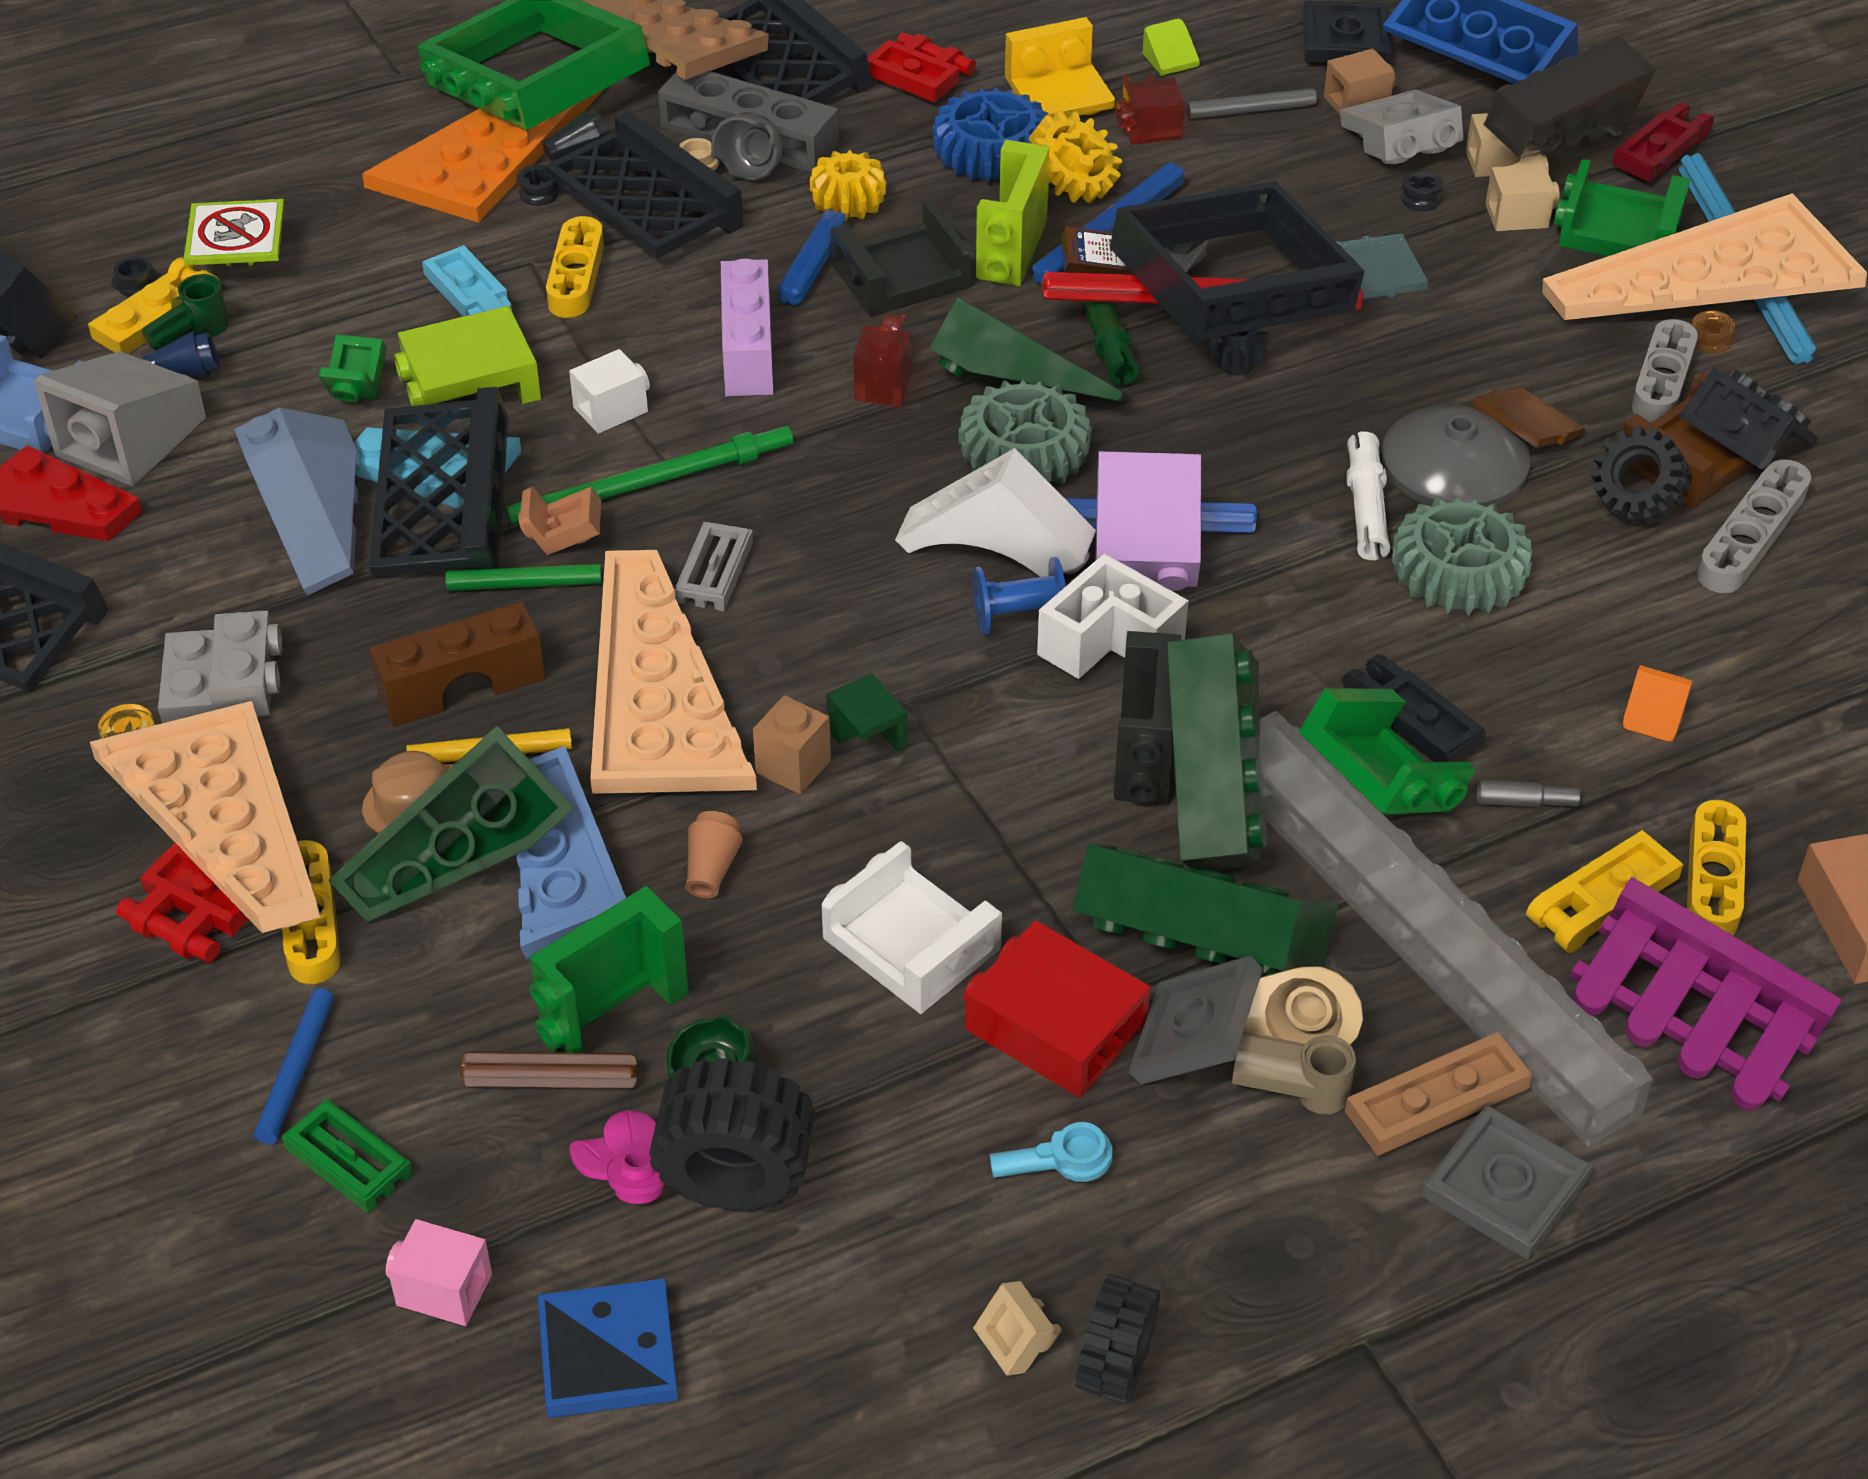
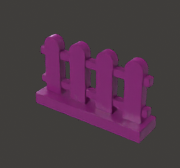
M1633 877L1630 878L1620 893L1611 915L1607 916L1598 931L1607 937L1590 965L1578 960L1569 976L1578 982L1573 993V1003L1583 1014L1598 1015L1607 1008L1610 1001L1631 1013L1624 1029L1627 1038L1633 1044L1641 1047L1651 1046L1658 1041L1662 1033L1683 1044L1677 1056V1064L1679 1069L1688 1077L1703 1078L1711 1072L1715 1064L1735 1075L1736 1078L1731 1085L1730 1095L1733 1102L1744 1110L1759 1109L1769 1096L1778 1102L1781 1101L1790 1086L1779 1079L1796 1050L1808 1056L1842 1000ZM1639 957L1659 968L1642 996L1621 985ZM1691 987L1712 999L1694 1028L1673 1016ZM1743 1018L1765 1030L1748 1059L1726 1047Z

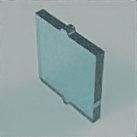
M1402 233L1373 238L1363 236L1362 239L1337 242L1365 270L1361 284L1363 298L1384 295L1395 297L1398 293L1427 289L1428 281Z

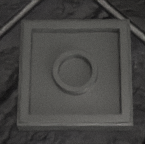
M1248 956L1159 982L1130 1065L1129 1073L1142 1085L1235 1060L1263 968L1252 956Z
M1486 1105L1425 1181L1421 1197L1529 1260L1589 1180L1593 1165Z

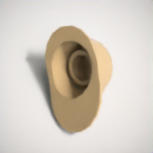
M1321 966L1299 967L1260 978L1243 1032L1304 1044L1312 1038L1321 1035H1331L1351 1044L1358 1037L1363 1022L1362 1002L1353 985L1335 971Z

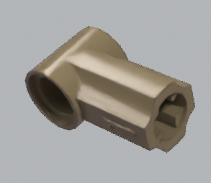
M1243 1032L1236 1054L1232 1084L1297 1096L1301 1104L1308 1110L1318 1114H1333L1346 1107L1347 1097L1351 1096L1356 1056L1351 1045L1336 1036L1321 1035L1312 1038L1304 1044Z

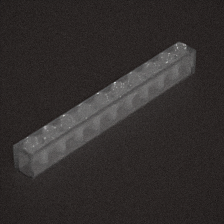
M1277 711L1260 718V762L1264 778L1263 791L1260 792V813L1264 815L1265 820L1481 1039L1496 1032L1501 1034L1533 1074L1530 1088L1588 1147L1643 1115L1653 1078L1647 1073L1642 1062L1635 1056L1629 1055L1606 1033L1605 1028L1597 1018L1588 1015L1566 994L1563 986L1557 979L1548 976L1527 956L1522 945L1515 939L1509 938L1491 921L1483 907L1479 903L1471 901L1450 880L1442 867L1433 864L1413 844L1410 836L1405 831L1397 829L1299 733L1300 729L1298 727L1292 726Z

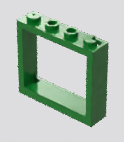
M506 0L417 45L421 59L420 71L425 73L428 85L525 130L531 129L650 65L641 25L581 0ZM540 31L582 48L520 82L479 64V62Z

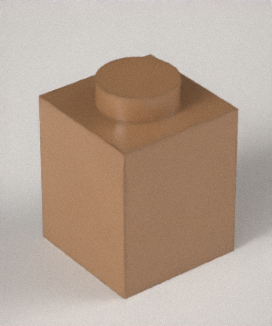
M1374 49L1328 60L1324 98L1340 114V109L1392 96V89L1396 83L1395 71Z
M785 695L753 728L756 774L800 795L831 762L829 716Z

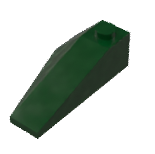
M958 297L929 347L941 355L937 364L960 377H963L965 371L968 370L979 376L1020 383L1024 379L1026 384L1036 385L1043 380L1044 386L1049 389L1061 386L1062 392L1126 404L1130 397L1125 392Z
M496 726L328 881L369 922L532 848L575 808L505 733Z

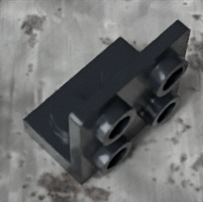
M1713 367L1679 417L1762 471L1768 466L1790 433L1812 446L1818 440V437L1807 428L1812 420L1800 413L1799 409L1774 393L1770 395L1760 388L1758 383L1736 369H1733L1728 376Z

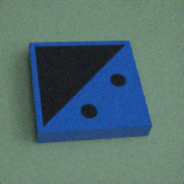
M665 1278L538 1295L545 1402L548 1418L678 1401Z

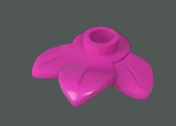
M635 1110L618 1112L612 1115L606 1122L604 1137L573 1141L570 1144V1157L577 1170L589 1178L608 1180L610 1186L615 1190L616 1196L624 1202L631 1204L651 1202L662 1194L665 1186L659 1179L660 1173L653 1171L650 1164L651 1156L649 1152L656 1122L646 1113Z

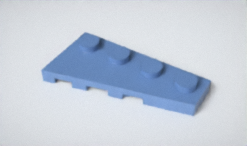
M565 746L530 759L536 768L575 809L535 846L517 854L521 888L518 889L519 909L522 914L520 947L526 960L530 959L529 956L626 898Z

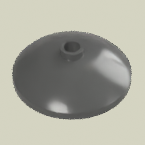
M1457 404L1433 405L1416 410L1400 418L1386 433L1381 452L1382 465L1390 481L1407 496L1429 506H1432L1435 498H1439L1445 503H1451L1455 496L1461 502L1471 503L1477 497L1479 505L1488 507L1496 504L1498 506L1513 498L1523 488L1529 475L1531 463L1529 449L1523 438L1479 409Z

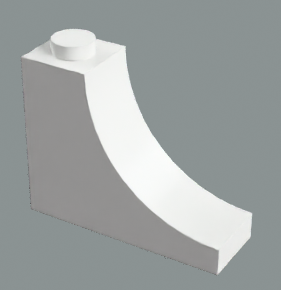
M1014 448L911 506L895 541L908 553L938 544L978 546L1006 555L1028 567L1039 577L1048 576V564L1051 557H1058L1064 574L1071 575L1080 570L1089 558L1088 549L1096 530Z

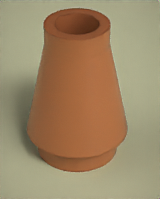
M706 811L700 813L696 821L689 825L688 872L685 889L691 895L706 899L714 898L718 895L720 884L743 842L742 835L739 832L740 824L732 816L717 811Z

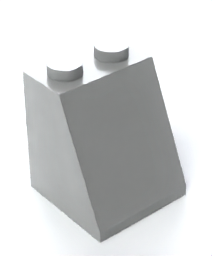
M121 351L44 373L33 380L55 456L132 487L206 419L197 380Z

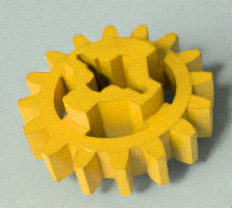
M1060 110L1056 112L1053 118L1046 115L1028 138L1032 144L1050 147L1048 184L1051 182L1055 185V195L1058 197L1063 191L1068 192L1071 202L1076 203L1081 195L1087 203H1092L1096 197L1102 199L1121 175L1117 169L1122 164V159L1112 156L1118 146L1115 143H1107L1104 138L1108 132L1105 129L1097 132L1093 128V119L1089 118L1086 123L1080 121L1078 112L1074 111L1067 119Z

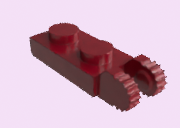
M1679 102L1667 112L1662 111L1619 146L1614 152L1612 165L1629 172L1633 177L1651 182L1695 144L1698 145L1702 139H1705L1714 123V116L1703 112L1688 123L1686 121L1689 117L1690 105Z

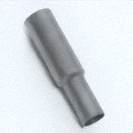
M1479 780L1477 785V803L1483 805L1521 807L1555 805L1578 807L1580 801V790L1578 787L1543 786L1541 783L1496 780Z

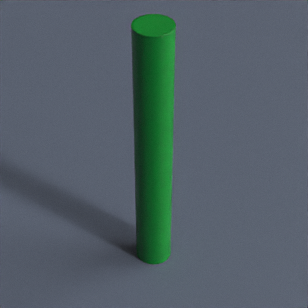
M601 563L446 571L447 592L602 584Z

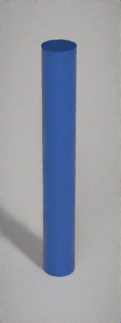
M314 989L303 1012L253 1133L254 1137L262 1143L274 1144L277 1142L335 999L334 995L326 989Z

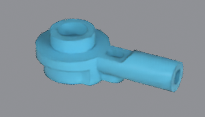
M1077 1122L1068 1125L1062 1131L1054 1132L1051 1142L1041 1143L1033 1148L990 1154L993 1178L1056 1169L1067 1179L1075 1182H1088L1099 1178L1107 1172L1112 1163L1113 1151L1109 1138L1101 1129L1091 1123Z

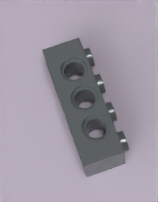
M710 71L686 80L678 76L676 72L658 91L660 123L663 129L694 138L706 139L711 142L712 134L721 121L743 112L759 114L767 117L780 132L783 150L780 163L808 172H812V169L817 167L818 158H829L832 151H835L839 146L838 108Z

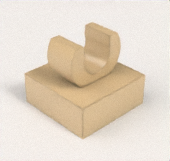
M1021 1281L1002 1283L973 1327L1006 1376L1026 1373L1038 1353L1048 1351L1062 1331L1059 1324L1050 1323L1042 1311L1044 1307L1043 1302L1040 1299L1032 1298Z

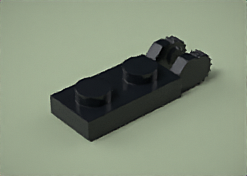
M1377 654L1367 660L1365 664L1367 666V675L1359 669H1353L1343 675L1342 685L1344 688L1393 689L1405 700L1404 706L1391 727L1435 762H1458L1484 744L1486 731H1484L1481 725L1410 670H1403L1392 660L1389 661L1387 656L1384 657L1383 654Z

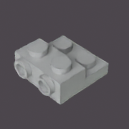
M1416 89L1340 109L1341 127L1358 133L1359 137L1363 138L1364 152L1382 159V163L1385 164L1403 163L1418 152L1425 154L1443 152L1456 142L1463 141L1461 106Z
M268 610L215 614L214 630L165 633L158 711L162 723L252 701L257 716L270 715L271 694L280 692V672L277 661H274V656L282 655L283 641L280 624H271Z

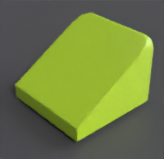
M1178 18L1150 25L1144 29L1142 54L1161 76L1199 66L1200 60L1186 25L1181 19Z

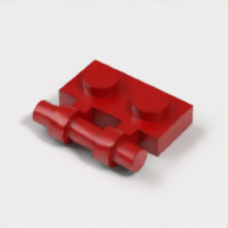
M904 32L899 35L897 43L888 40L867 57L872 78L932 102L938 101L959 83V73L971 76L976 68V61L965 57L962 50L952 46L943 48L933 44L932 39L921 34L912 36Z
M176 843L140 876L143 890L149 895L141 903L131 897H125L120 901L116 910V915L119 918L130 923L132 931L145 938L156 936L170 943L172 952L186 959L197 957L207 963L214 961L220 951L219 942L207 937V935L216 928L233 936L249 920ZM174 908L188 914L181 923L167 916Z

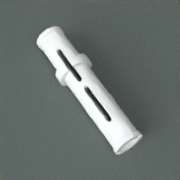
M1358 432L1359 448H1357V438L1354 435L1347 442L1350 468L1347 470L1346 475L1347 485L1353 491L1358 540L1357 551L1364 559L1378 560V543H1380V553L1383 557L1387 556L1390 552L1383 494L1387 474L1385 468L1383 469V465L1380 463L1378 437L1370 432Z

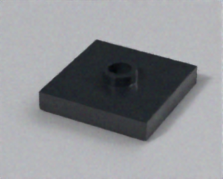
M1304 1L1303 33L1305 62H1328V60L1374 49L1386 63L1390 64L1392 55L1391 34L1383 29V24L1389 18L1388 4Z

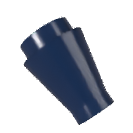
M194 330L154 352L143 355V360L173 372L187 375L190 378L209 377L210 371L220 368L217 350L209 332L197 334Z

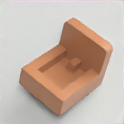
M534 487L523 490L521 511L518 514L520 527L525 536L530 540L534 539L547 556L574 544L584 543L600 534L601 499L592 487L550 504L543 500Z

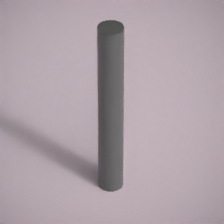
M1309 88L1187 102L1186 111L1188 119L1191 120L1315 106L1317 96L1315 89Z

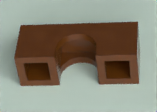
M522 601L369 647L377 692L393 727L444 712L443 693L445 688L455 678L466 673H484L495 695L546 680L540 635Z

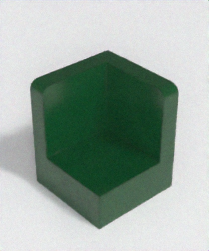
M873 673L826 694L827 715L830 718V734L838 744L855 736L864 740L877 733H881L896 751L907 747V712Z

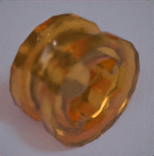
M1704 311L1695 315L1691 323L1698 332L1695 348L1710 354L1723 353L1729 350L1732 346V335L1735 329L1733 319L1726 313L1719 311Z

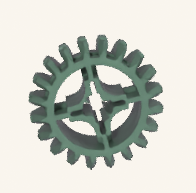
M1022 379L1020 384L1011 385L1003 381L1000 389L986 387L983 395L972 396L971 404L964 407L963 415L961 416L958 442L961 444L964 464L971 465L973 471L1015 448L1049 483L1054 481L1064 484L1067 475L1078 474L1079 467L1082 463L1086 462L1087 455L1089 454L1092 429L1089 426L1090 419H1088L1085 406L1077 404L1075 394L1063 395L1061 386H1055L1050 389L1046 388L1043 380L1036 385L1026 384L1024 379Z
M1457 496L1454 497L1451 503H1445L1441 499L1435 498L1432 506L1418 504L1415 513L1406 514L1401 526L1398 527V533L1395 534L1393 542V571L1399 577V585L1409 588L1410 598L1425 597L1427 608L1438 604L1445 607L1447 614L1452 609H1462L1469 616L1472 610L1477 608L1489 614L1494 605L1506 608L1512 597H1519L1520 591L1524 588L1526 578L1530 576L1532 561H1530L1532 555L1531 539L1525 535L1524 525L1514 523L1513 513L1499 514L1496 504L1488 507L1479 505L1477 497L1471 503L1461 502Z

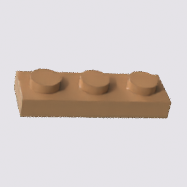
M1496 1032L1347 1097L1345 1113L1375 1154L1379 1156L1476 1113L1486 1105H1494L1529 1089L1533 1074L1501 1034Z

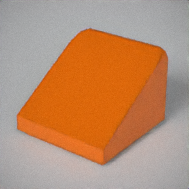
M1640 665L1625 711L1622 727L1626 730L1659 740L1673 742L1684 715L1693 680Z

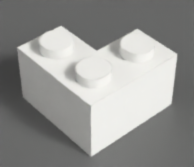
M1103 554L1039 609L1037 655L1079 679L1110 650L1125 658L1127 631L1182 635L1181 640H1185L1188 600L1110 556Z

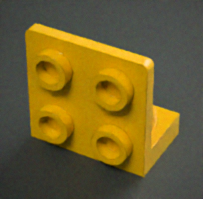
M1087 17L1006 33V80L1017 96L1029 95L1031 102H1040L1042 110L1048 112V115L1052 118L1060 110L1069 118L1073 111L1078 112L1079 116L1092 115L1115 107V97L1091 63L1093 26Z

